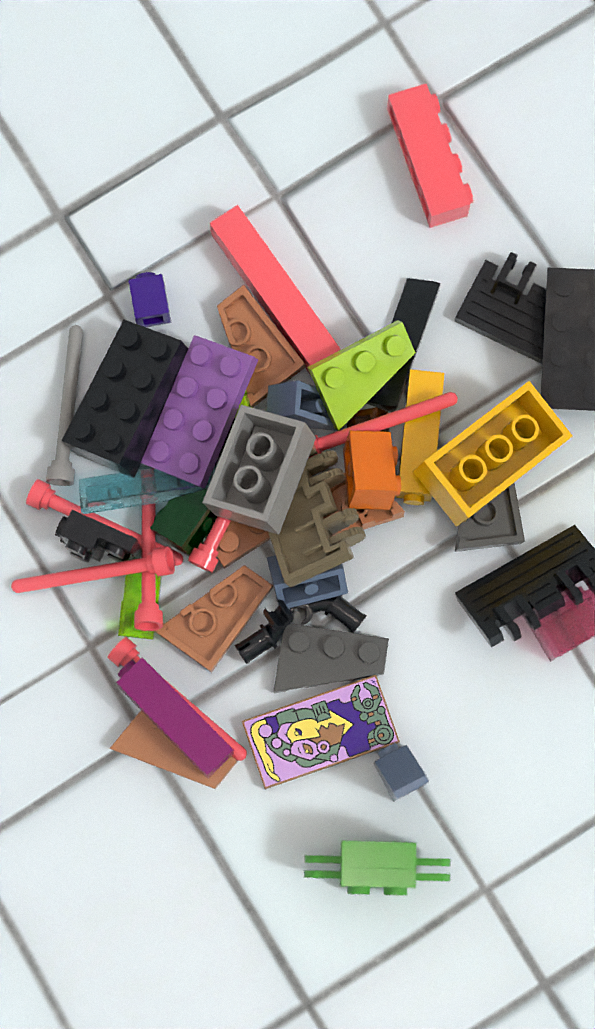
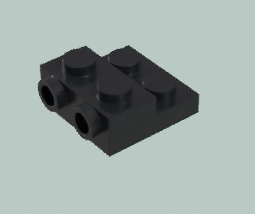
M71 510L68 518L64 516L60 520L55 532V536L60 537V542L66 544L65 548L71 551L70 555L89 563L91 558L100 562L105 551L108 552V557L117 562L138 559L142 555V548L137 538L74 510Z

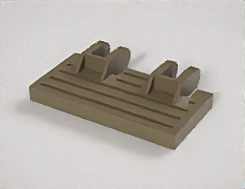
M314 444L279 535L268 532L284 582L290 588L353 559L354 556L350 547L360 543L366 537L364 529L358 526L333 536L334 533L359 520V515L355 508H347L337 512L338 510L330 488L342 483L345 478L343 470L332 468L329 471L316 475L336 465L339 459L334 450H326L321 454H317Z

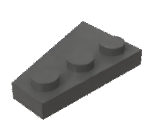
M515 483L511 484L458 526L455 552L517 545L525 542Z
M290 623L282 634L273 693L368 678L373 675H384L389 638Z

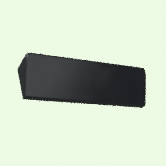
M407 278L391 323L397 320L403 322L415 354L366 404L389 412L397 411L441 283Z

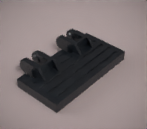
M510 252L496 280L493 277L498 269V265L485 259L455 317V322L542 364L546 288L533 283L528 295L523 294L537 264L530 261L525 266L522 277L516 286L506 281L517 262V254Z
M573 525L455 592L457 601L491 648L504 641L503 634L499 629L502 626L515 642L522 638L519 626L513 621L514 619L522 615L527 624L533 630L541 627L540 620L566 605L561 594L563 591L578 606L584 602L580 589L575 584L582 580L590 591L595 594V548L576 525Z

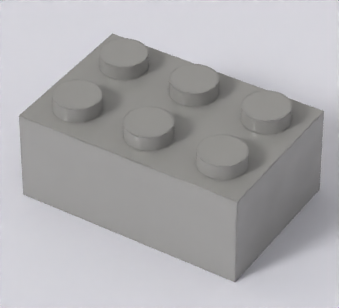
M241 405L202 503L215 516L279 535L316 436L305 422Z

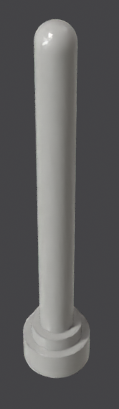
M73 325L69 330L56 458L52 460L51 466L47 467L46 482L57 486H72L75 477V469L72 468V462L69 461L70 448L61 440L74 417L83 335V330L78 325Z

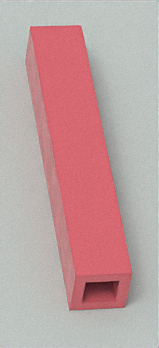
M238 205L209 223L212 237L275 326L305 363V368L308 372L307 367L341 350Z

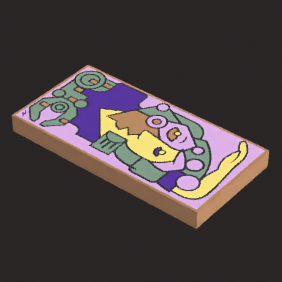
M376 675L242 721L265 790L386 748L394 743H400Z

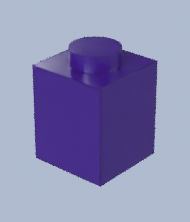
M145 272L138 274L135 279H129L136 324L143 327H151L171 323L163 275Z

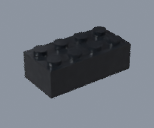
M547 268L541 396L551 409L595 411V269Z
M124 319L61 441L78 456L134 478L142 464L141 461L188 351L187 346L179 339Z

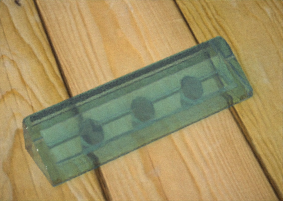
M215 463L205 488L154 468L138 470L134 478L122 473L82 478L78 484L81 513L89 514L168 502L170 499L207 489L217 465Z

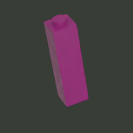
M143 657L137 663L134 660L129 661L118 672L117 675L120 677L116 682L118 688L208 779L234 754V750Z

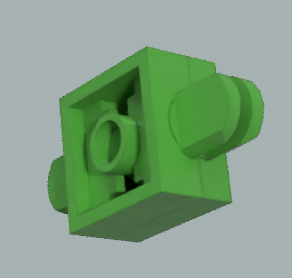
M341 841L340 856L304 855V863L340 864V871L304 870V878L340 879V886H347V894L370 895V887H384V895H407V888H416V880L451 881V874L416 873V866H451V859L416 858V842Z

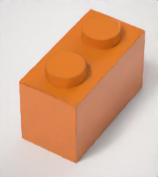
M349 430L343 448L348 507L352 509L390 510L395 496H400L401 477L395 474L398 449L397 446H392L391 432Z

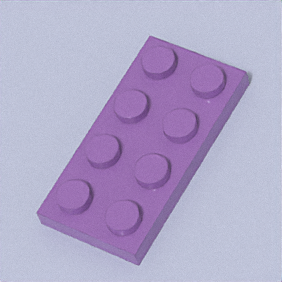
M194 335L141 463L205 489L258 359Z

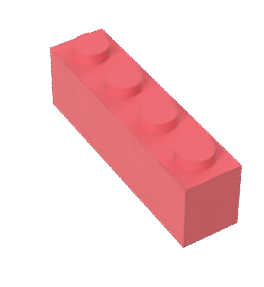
M427 83L388 95L387 111L429 228L467 217L470 204L473 203L472 191L469 184H463L459 173H462L461 161L457 153L452 154L448 144L451 143V135L447 124H441L438 116L440 104L436 94H430Z

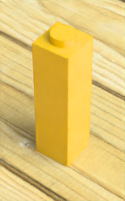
M410 369L405 407L442 395L445 373ZM441 410L405 422L403 425L399 465L401 493L396 498L404 499L403 503L424 505V501L431 502L432 495L413 471L437 451Z

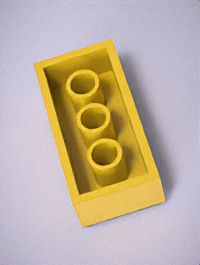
M528 381L423 461L413 472L457 527L568 441L573 435L531 382Z

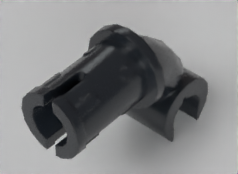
M343 595L289 609L292 614L296 608L307 609V617L300 625L307 624L312 619L313 614L325 611L324 615L327 616L329 613L350 629L352 633L356 631L367 616L342 597Z
M277 600L279 606L275 611L268 612L266 608L264 609L263 614L269 622L267 625H259L261 629L234 645L246 664L272 646L274 649L278 647L276 645L284 633L285 628L294 618L283 600Z

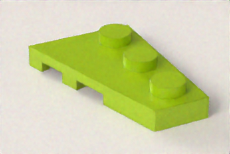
M397 320L307 367L331 422L338 431L415 354L403 322Z

